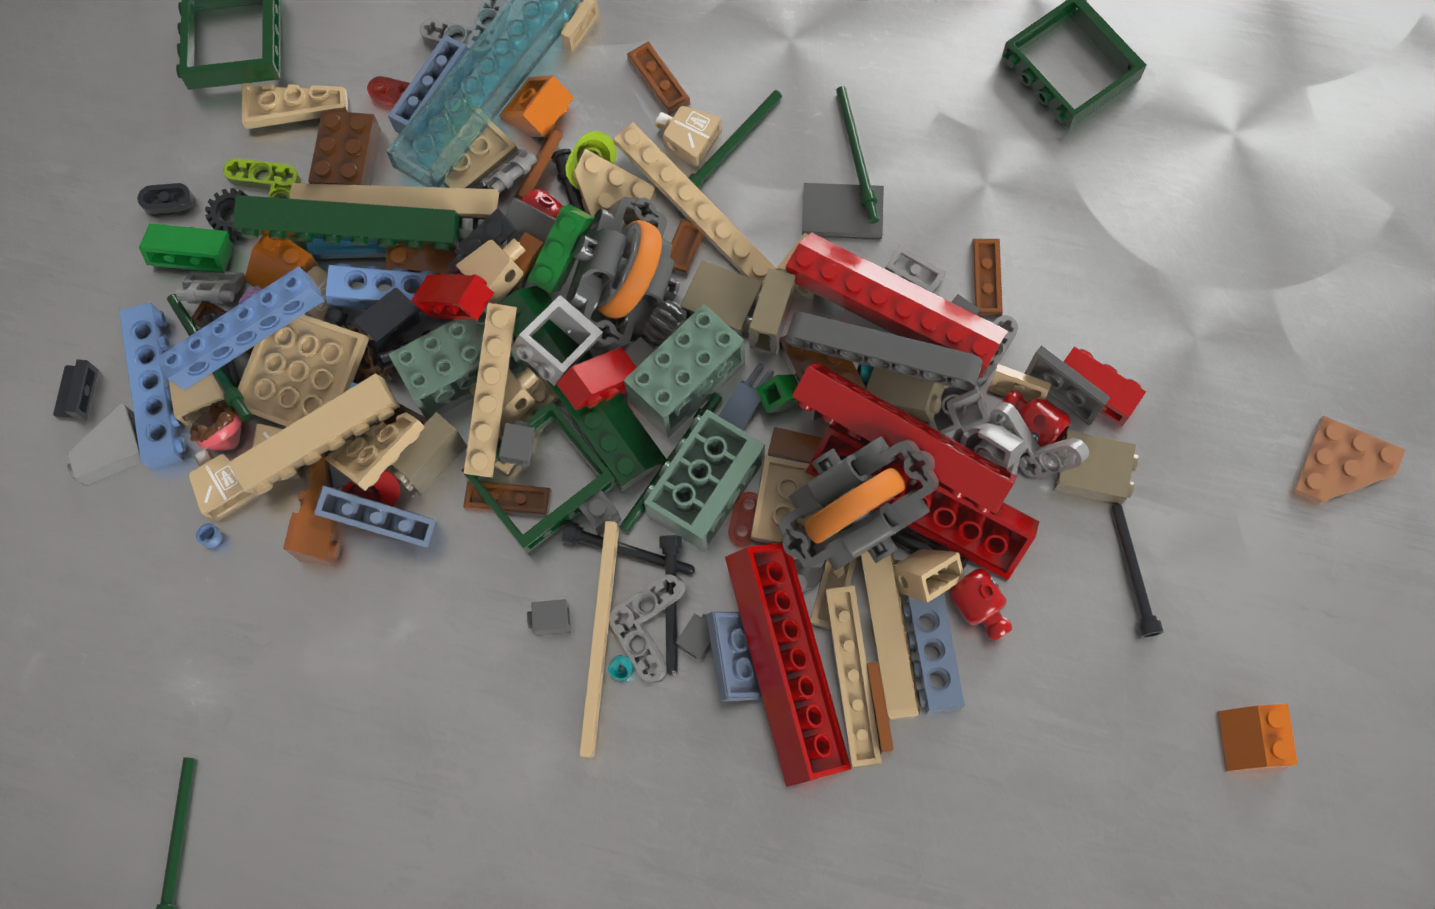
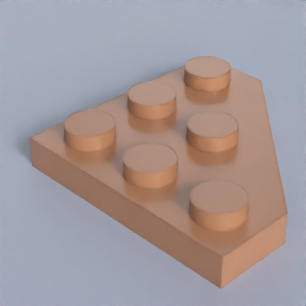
M1323 416L1318 422L1292 493L1320 504L1370 484L1392 478L1398 472L1405 449Z

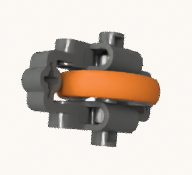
M627 196L613 203L609 211L600 208L594 215L595 220L587 236L582 235L573 250V257L579 261L566 300L603 332L591 349L605 347L614 350L628 344L632 335L640 338L643 335L645 323L650 318V315H652L653 309L658 307L663 301H673L678 294L680 282L671 277L675 264L670 258L672 243L662 239L667 225L666 217L656 210L654 203L650 199L645 197L635 200ZM625 222L627 226L622 230L623 224ZM595 308L604 316L617 318L616 327L608 320H602L597 323L592 321L590 318Z
M882 436L843 460L839 458L834 449L826 452L812 462L819 475L788 496L795 510L785 515L779 523L780 530L784 535L783 548L788 555L798 557L800 562L809 568L828 559L836 571L866 551L869 552L875 563L881 561L898 550L890 536L930 512L922 498L934 492L939 485L938 477L933 471L935 468L934 457L927 451H920L916 443L911 440L901 441L889 448ZM902 453L905 457V473L910 478L919 479L923 488L918 491L914 489L897 501L891 500L881 506L905 489V483L899 472L893 468H889L878 475L876 472L894 461L896 455ZM923 459L925 461V465L922 467L923 470H916L914 465L917 463V460ZM819 508H824L806 520L804 527H800L797 523V519L800 517L803 519ZM843 530L839 533L840 537L821 548L822 552L816 553L813 548L815 543H821ZM801 537L803 543L796 546L795 541Z

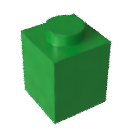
M794 374L776 375L756 388L767 413L785 412L795 406L798 401L792 397L798 386Z

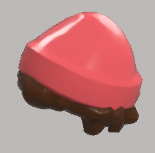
M220 404L211 406L208 413H203L192 424L190 440L195 441L203 449L219 452L232 450L239 445L242 421L236 411L230 406H222Z

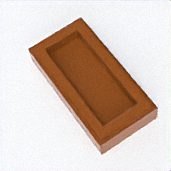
M681 219L671 242L672 251L670 258L675 262L672 272L687 277L704 235L690 221Z

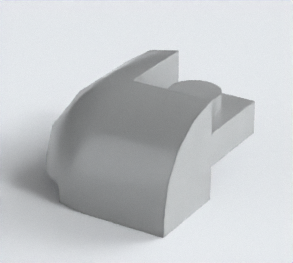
M977 384L974 390H963L951 386L944 388L941 396V408L938 413H935L932 423L929 422V425L960 443L963 434L977 424H992L986 409L987 406Z
M991 423L977 424L967 430L960 440V444L1013 474L1017 473L1020 457L1027 450L1028 446L1026 441L1010 431Z

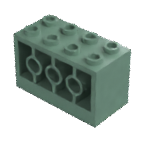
M487 306L477 321L454 319L389 354L411 397L424 417L430 419L436 412L442 415L474 397L469 390L477 383ZM511 349L509 369L516 375L524 371L525 368L516 352Z
M703 304L623 380L629 403L668 439L714 392H717L745 365L744 339Z
M706 410L703 416L698 415L690 427L692 432L687 439H681L675 449L676 456L671 463L667 461L659 473L661 478L655 486L651 485L647 489L643 497L648 518L675 535L682 536L683 540L704 553L762 466L765 457L764 443L709 410Z

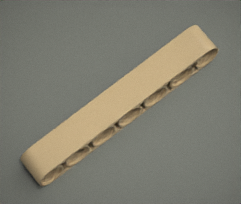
M866 551L861 555L888 716L890 720L920 716V705L901 594L898 590L893 570L895 565L894 554L892 553L875 563L869 552Z

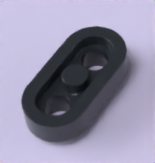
M172 183L146 186L139 192L137 200L144 211L150 214L185 211L192 205L194 197L186 185Z

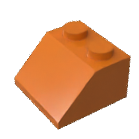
M554 75L528 77L499 114V117L531 137H545L553 131L554 123L569 110V104L574 97Z
M263 235L252 248L244 280L253 287L257 285L264 289L298 266L307 273L313 267H319V265L310 253L287 238L281 241L270 239L269 235Z
M1288 704L1257 705L1217 711L1226 772L1279 769L1298 765Z

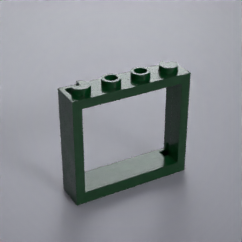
M181 0L178 3L181 22L177 25L180 43H177L179 64L176 65V72L178 78H182L188 90L280 80L281 0ZM263 3L262 58L194 66L196 11Z
M1066 0L1006 41L1002 54L1007 66L1013 68L1020 75L1022 82L1032 88L1037 94L1039 101L1042 104H1046L1053 111L1055 118L1068 129L1140 80L1147 66L1086 0ZM1069 18L1077 24L1123 74L1122 77L1076 109L1065 100L1021 52Z
M552 401L540 409L537 407L533 411L532 417L525 422L535 429L536 434L553 421L598 475L597 478L522 534L480 482L479 476L464 474L465 478L526 554L565 525L568 520L580 513L578 507L599 490H602L605 494L616 485L615 477ZM498 438L495 463L500 461L499 452L502 443L500 438Z

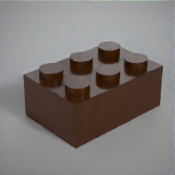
M322 110L308 179L309 184L371 185L381 128L374 114Z
M786 335L779 338V351L790 374L795 375L798 384L808 366L820 363L866 389L852 361L794 347L785 341ZM814 409L810 412L813 421L821 418L823 415Z

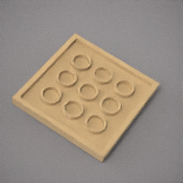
M304 314L254 346L238 387L244 397V404L253 415L286 427L290 426L349 390L365 352L369 337Z

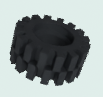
M230 188V193L223 189L221 190L223 195L219 196L216 192L214 194L216 199L208 200L211 207H205L207 212L205 217L213 229L227 231L229 237H232L234 241L239 240L238 235L242 236V233L233 228V221H224L223 216L229 209L235 207L236 195H248L240 189L237 192L235 188Z

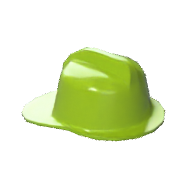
M600 131L588 132L578 140L567 159L565 170L569 182L575 188L579 189L578 185L574 182L572 173L584 149L612 164L615 163L617 149L614 141L607 134Z

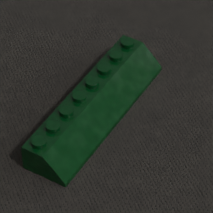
M236 195L233 228L242 233V237L252 239L259 238V235H269V238L273 240L283 241L286 240V237H296L297 241L313 242V238L324 239L323 242L328 244H340V241L343 240L351 241V244L356 246H367L368 242L378 243V246L384 248H395V244L406 245L405 248L412 250H422V246L433 247L435 251L449 252L450 248H457L461 239L459 238V229H462V218L456 210Z
M538 286L517 290L497 303L499 305L517 307L513 333L514 342L519 334L553 302L549 294ZM550 319L531 336L560 363H563L580 346ZM588 351L575 365L594 357ZM535 370L587 445L615 477L616 485L621 492H624L662 466L666 461V457L620 393L608 401H605L603 398L601 402L590 409L588 406L575 410L558 385L554 386L548 380L543 379L538 371Z

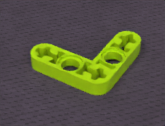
M235 158L228 160L223 167V173L231 184L269 189L268 197L279 198L285 196L289 199L292 183H301L297 170L288 164ZM259 171H268V176L265 179H256V174ZM288 174H291L292 178H288L287 181L284 182L282 178H287Z

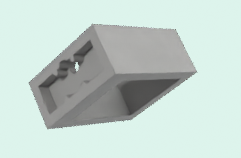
M559 295L519 334L511 349L516 352L521 360L526 361L537 370L543 379L548 380L555 386L556 382L595 345L603 332ZM549 319L580 345L563 363H560L531 337Z

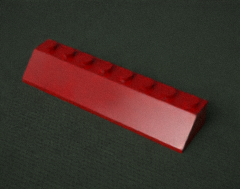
M812 232L799 242L785 267L787 272L795 275L796 285L897 336L980 357L983 361L979 374L980 378L984 376L1007 333V330Z
M820 363L807 367L792 397L798 400L796 404L810 412L813 409L823 414L821 418L831 425L837 426L838 423L848 429L846 431L847 434L855 439L862 440L865 438L872 442L882 436L889 448L904 440L914 441L920 451H927L934 457L935 468L933 471L938 477L939 482L949 487L948 492L960 499L964 497L971 499L975 502L974 507L986 514H989L990 511L995 514L998 512L1017 478V475ZM902 453L896 455L898 457L897 462L904 466L905 457ZM923 459L917 460L914 467L923 470L922 467L925 465V461Z
M839 423L837 426L830 424L805 472L813 477H817L819 474L812 462L832 449L843 460L871 442L865 438L862 440L853 438L847 434L846 431L848 429ZM898 457L876 473L878 475L889 468L895 469L902 476L905 489L881 506L891 500L897 501L914 489L918 491L923 488L919 479L910 478L905 473L904 466L897 462ZM939 482L938 488L934 492L922 498L930 512L907 527L941 545L948 546V549L959 552L961 556H966L974 563L1009 580L1036 538L1040 521L1004 502L996 514L991 511L989 514H986L974 507V501L967 497L960 499L948 492L949 487Z
M783 543L746 547L726 556L727 568L786 787L851 770L793 556L785 552Z

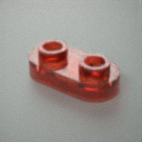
M377 76L369 81L367 92L373 102L394 107L402 96L401 93L405 92L410 83Z
M754 492L742 493L735 502L728 536L730 542L737 548L750 547L755 542V540H750L758 496ZM750 501L755 506L752 509H746L744 504ZM740 528H745L748 533L745 536H739L737 531Z

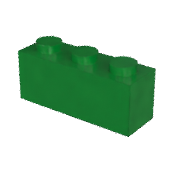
M572 205L562 206L527 281L549 293L561 291L576 260L573 257V250L582 235L587 236L595 217Z
M150 223L139 245L146 265L225 273L234 250L227 231Z

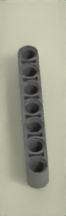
M795 312L793 314L785 338L788 344L797 348L963 390H974L976 388L983 363L980 357L970 353L805 312Z

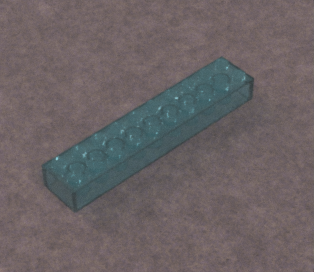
M509 0L386 150L393 168L425 187L439 188L559 38L562 26L565 22L570 21L576 6L584 0Z

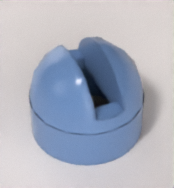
M207 523L198 529L196 539L204 547L214 548L222 541V533L214 524Z

